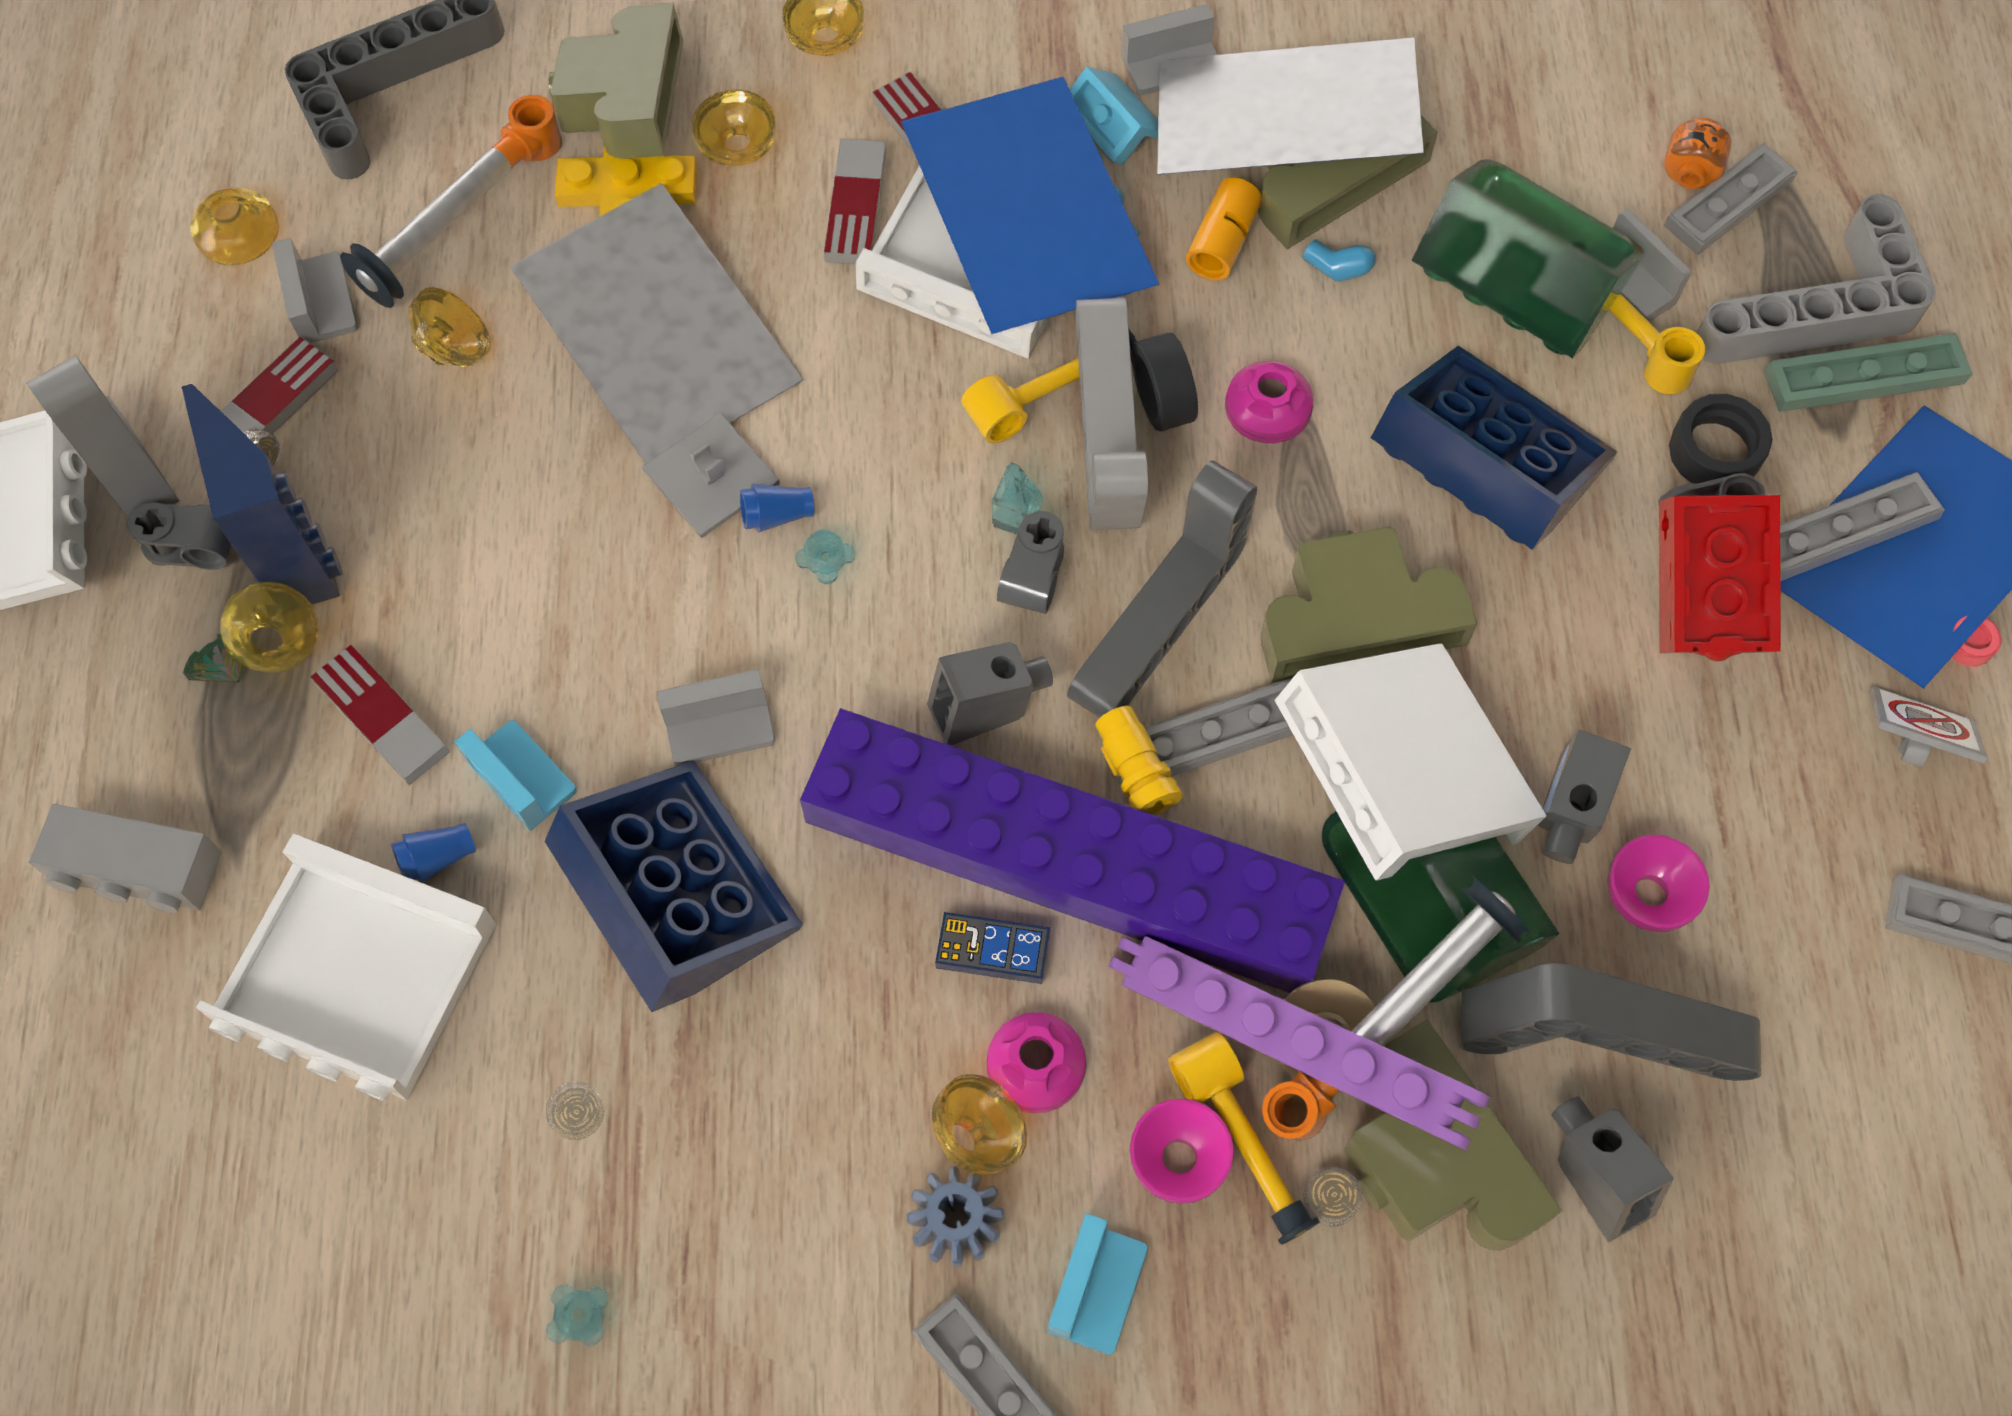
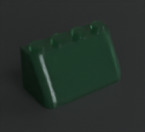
M1484 159L1451 179L1411 261L1423 267L1424 273L1430 278L1440 282H1447L1462 291L1463 296L1471 303L1487 306L1502 315L1503 320L1509 326L1518 330H1526L1543 340L1544 346L1550 351L1559 355H1567L1573 359L1583 349L1635 272L1644 256V251L1632 239L1508 166L1493 160Z
M1337 811L1333 812L1323 824L1321 837L1327 855L1404 977L1477 906L1461 889L1472 887L1474 877L1491 892H1495L1505 898L1513 907L1515 915L1532 931V933L1524 932L1519 938L1520 946L1502 929L1429 1001L1430 1003H1436L1455 996L1538 951L1560 934L1496 837L1409 859L1392 877L1375 881Z

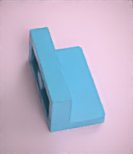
M1086 66L1070 88V92L1092 139L1114 163L1124 164L1145 136L1158 139V119L1118 75Z
M514 720L507 722L484 742L471 728L454 741L466 762L529 831H532L555 812L560 805L566 803L577 793L575 785Z
M1085 1213L1048 1323L1047 1333L1106 1355H1112L1115 1352L1148 1247L1144 1242L1107 1230V1220Z

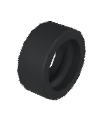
M1164 333L1134 342L1131 350L1134 378L1145 413L1155 430L1165 431L1195 422L1198 416L1196 386L1189 361L1178 338L1173 333Z
M1709 394L1694 400L1682 412L1673 429L1669 450L1671 461L1680 475L1689 482L1698 484L1739 473L1754 477L1767 459L1773 439L1767 419L1757 407L1746 399L1730 394ZM1701 424H1719L1730 428L1740 435L1748 450L1747 457L1739 462H1723L1709 457L1699 449L1693 440L1692 433L1694 428Z

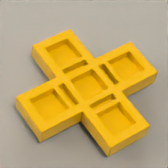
M605 146L603 157L557 158L554 196L558 207L600 206V217L662 183L677 205L696 204L695 155L615 158L607 153Z

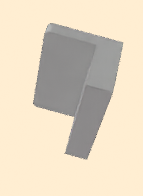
M1209 4L1123 25L1121 57L1138 95L1143 96L1159 91L1160 60L1217 55L1211 42L1214 15Z
M1629 209L1624 210L1618 215L1609 236L1585 251L1595 261L1594 268L1649 322L1677 304L1691 275L1690 269Z
M291 238L272 242L288 319L298 337H302L308 343H314L357 331L358 324L339 252L335 251L302 260Z
M759 669L656 691L659 708L667 728L672 759L676 766L693 760L697 763L775 744L774 732Z

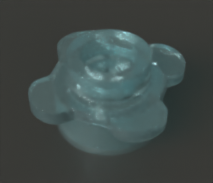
M819 529L807 538L804 549L797 551L795 560L798 567L802 569L808 568L817 574L819 582L830 584L836 581L838 577L837 572L845 564L854 561L855 550L852 545L843 544L842 539L836 533L828 529ZM824 553H828L830 557L828 559H822L821 555Z
M568 1284L558 1286L551 1295V1301L555 1307L553 1320L546 1327L549 1339L558 1344L563 1343L567 1339L582 1341L587 1346L597 1344L604 1335L602 1327L604 1321L603 1309L609 1302L607 1293L597 1286L592 1287L588 1291L573 1290ZM577 1309L583 1313L580 1320L572 1318L573 1312Z

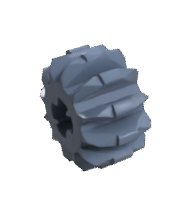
M951 1166L948 1171L950 1183L943 1185L939 1176L932 1172L927 1176V1181L933 1193L929 1194L919 1189L913 1191L911 1195L912 1200L924 1209L908 1212L907 1222L915 1227H923L913 1236V1242L916 1247H923L935 1240L929 1254L931 1261L938 1263L946 1249H950L953 1266L961 1267L963 1264V1249L969 1248L972 1256L977 1261L985 1257L983 1247L978 1241L979 1238L988 1243H998L1000 1233L988 1224L1003 1221L1004 1209L997 1206H988L998 1197V1190L995 1186H988L977 1192L982 1179L980 1172L974 1170L964 1184L960 1183L959 1168ZM954 1205L964 1206L966 1219L968 1220L967 1224L962 1226L960 1221H957V1228L947 1227L946 1216L943 1211L950 1207L951 1211L954 1212Z

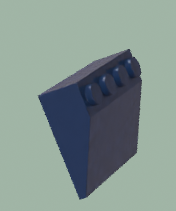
M1459 345L1394 393L1370 437L1381 445L1391 457L1403 460L1422 473L1430 484L1445 489L1461 500L1469 511L1484 516L1503 529L1511 540L1524 544L1532 550L1555 529L1618 453Z
M193 384L182 386L213 519L278 611L284 614L339 597L340 594L335 577L342 575V568L333 547H327L320 525L318 523L312 524L307 505L302 497L297 499L288 473L286 471L278 473L268 456Z
M694 760L560 805L544 841L651 1012L697 994L799 931L803 925Z

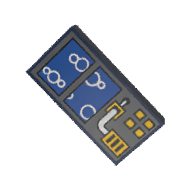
M944 912L935 967L942 970L1042 984L1050 927Z

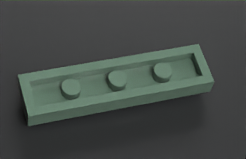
M1956 333L1772 360L1764 371L1779 412L1962 385L1972 375Z

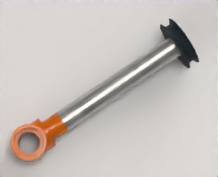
M526 95L515 100L508 110L510 122L501 129L502 139L375 254L366 247L352 243L350 246L351 254L341 253L340 259L343 267L355 284L366 295L378 304L392 308L394 306L393 297L397 299L404 297L403 288L395 275L521 159L528 162L531 160L542 161L551 158L559 151L562 140L552 103L547 98L540 95Z
M1474 877L1472 887L1461 889L1477 906L1351 1032L1384 1047L1502 929L1520 946L1519 938L1524 932L1532 933V931L1515 915L1513 907L1505 898L1495 892H1491ZM1299 1071L1289 1082L1279 1083L1269 1090L1262 1106L1264 1122L1270 1131L1279 1137L1299 1141L1311 1139L1321 1132L1326 1124L1327 1115L1337 1106L1332 1098L1340 1090ZM1299 1095L1306 1102L1308 1113L1302 1124L1297 1127H1291L1283 1117V1107L1288 1099Z

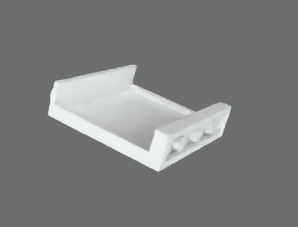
M920 166L873 250L870 251L863 248L856 261L857 290L1029 359L1049 318H1045L991 334Z
M45 410L0 422V610L85 589L87 553L84 548V522L87 519V510L84 504V477L87 473L85 461Z
M1442 643L1299 670L1275 699L1278 708L1375 881L1392 877L1409 859L1506 834L1512 845L1518 844L1546 817L1545 812Z
M293 833L283 850V853L293 864L214 1006L200 1000L196 1008L212 1020L209 1029L225 1038L240 1042L244 1034L259 1040L260 1043L257 1048L274 1058L288 1062L293 1054L308 1060L306 1069L321 1077L336 1082L339 1075L343 1074L358 1080L355 1088L375 1099L386 1101L390 1093L408 1100L497 924L485 907Z

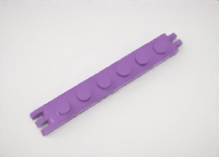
M1144 936L1141 945L1123 937L1121 938L1118 948L1135 956L1131 965L1115 957H1112L1108 967L1126 975L1121 984L1122 986L1467 1151L1471 1140L1458 1131L1450 1130L1454 1120H1457L1471 1128L1477 1129L1481 1118L1460 1107L1465 1098L1476 1106L1486 1108L1491 1098L1490 1096L1149 937Z

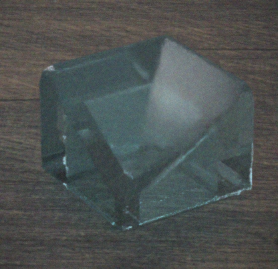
M1011 462L1010 465H1007L992 499V523L994 527L1016 535L1023 518L1030 513L1039 511L1043 502L1041 492L1018 464Z

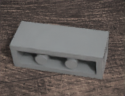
M52 804L28 863L45 875L44 882L53 888L66 892H77L79 886L95 889L97 895L108 900L126 903L130 896L145 899V903L155 909L177 913L179 907L200 911L222 852L203 833Z

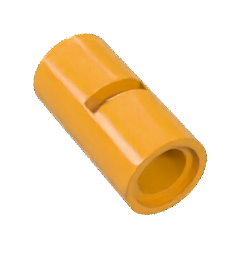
M1230 177L1223 179L1219 183L1185 257L1188 267L1198 276L1213 281L1224 280L1229 276L1261 205L1262 195L1250 182Z

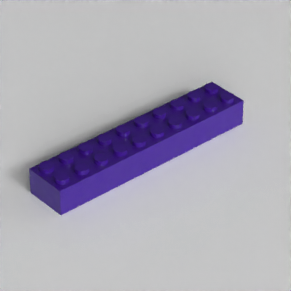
M842 708L839 709L800 798L805 823L1143 941L1144 936L1149 937L1200 962L1291 993L1307 982L1313 981L1345 883L1344 880Z

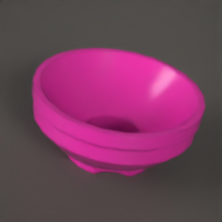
M1278 361L1255 362L1242 368L1231 380L1225 397V411L1232 426L1248 439L1270 444L1285 442L1300 434L1309 423L1313 411V393L1305 376L1292 366ZM1265 379H1275L1284 384L1286 392L1280 397L1270 398L1259 391L1258 385Z
M1647 835L1628 842L1618 851L1613 859L1607 878L1608 892L1619 914L1631 924L1651 932L1674 931L1692 922L1702 912L1708 901L1710 890L1708 873L1698 855L1686 844L1663 835ZM1652 880L1658 883L1665 893L1664 903L1659 906L1644 904L1636 894L1635 887L1637 882Z
M1042 1012L1024 1013L1013 1017L1003 1024L995 1033L989 1045L986 1059L987 1074L991 1086L997 1095L1009 1106L1029 1113L1050 1112L1068 1103L1079 1091L1086 1071L1085 1050L1078 1034L1063 1019ZM1031 1040L1046 1042L1052 1048L1054 1054L1051 1063L1039 1070L1030 1069L1024 1065L1019 1054L1027 1042Z
M1173 1099L1156 1104L1140 1118L1131 1136L1130 1159L1137 1179L1147 1191L1166 1202L1188 1204L1209 1197L1226 1180L1232 1166L1233 1144L1226 1124L1216 1112L1194 1100ZM1179 1142L1191 1147L1196 1157L1195 1166L1189 1172L1183 1174L1174 1173L1167 1169L1164 1165L1162 1154L1168 1145Z

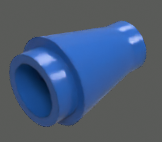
M752 483L751 489L740 490V509L745 529L756 528L757 532L760 533L801 518L814 516V499L810 487L794 488Z
M466 823L453 827L402 834L403 840L391 844L401 875L412 880L418 879L420 883L425 882L461 858L476 852Z

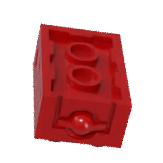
M1780 495L1673 496L1659 501L1660 654L1694 653L1705 656L1712 661L1720 662L1741 653L1781 652Z

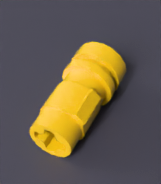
M1121 706L1101 716L1095 723L1096 729L1103 741L1101 750L1114 776H1121L1123 780L1120 785L1124 796L1129 798V806L1157 816L1180 802L1183 793L1175 778L1171 777L1172 773L1168 764L1160 762L1157 750L1143 723H1140L1134 709L1131 706Z

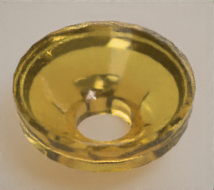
M787 0L783 8L782 20L788 39L799 50L816 56H831L849 49L860 38L864 24V9L861 0ZM822 28H831L838 33L835 39L827 42L818 41L813 35Z
M739 89L725 90L708 97L698 106L692 119V132L699 150L708 159L721 165L741 166L758 160L769 151L776 136V119L772 107L758 94ZM732 136H745L750 140L749 145L742 150L734 151L724 146L725 142Z
M231 187L217 190L208 195L195 209L190 227L193 240L204 257L222 265H239L257 259L272 246V242L275 241L278 235L279 221L274 208L262 194L248 188ZM234 203L239 205L237 213L231 218L217 219L214 217L216 209L223 204Z
M427 287L421 290L410 304L408 317L413 334L411 337L412 342L420 353L428 356L435 364L469 367L488 354L491 341L485 324L478 314L458 296L441 288Z
M260 582L245 586L233 594L222 612L220 629L222 641L227 651L237 662L258 672L275 673L292 669L308 657L317 641L319 623L312 604L302 593L282 583ZM269 627L279 632L283 643L275 650H262L253 644L251 634L258 628Z
M976 1074L961 1075L951 1080L937 1095L931 1114L933 1130L945 1156L953 1163L974 1174L986 1176L997 1174L1011 1167L1023 1155L1027 1142L1026 1122L1016 1101L997 1082ZM953 1125H960L968 1130L974 1141V1150H967L959 1145L953 1134Z

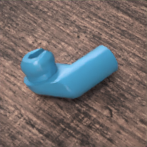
M1314 239L1307 246L1302 256L1306 262L1338 282L1367 274L1376 262V255L1370 247L1360 245L1333 251L1317 239Z

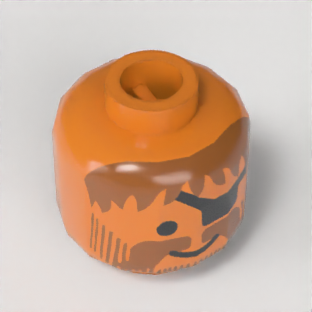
M1695 118L1679 125L1671 135L1665 156L1664 168L1667 175L1687 189L1707 187L1713 181L1720 179L1725 173L1731 151V137L1717 121L1710 118Z

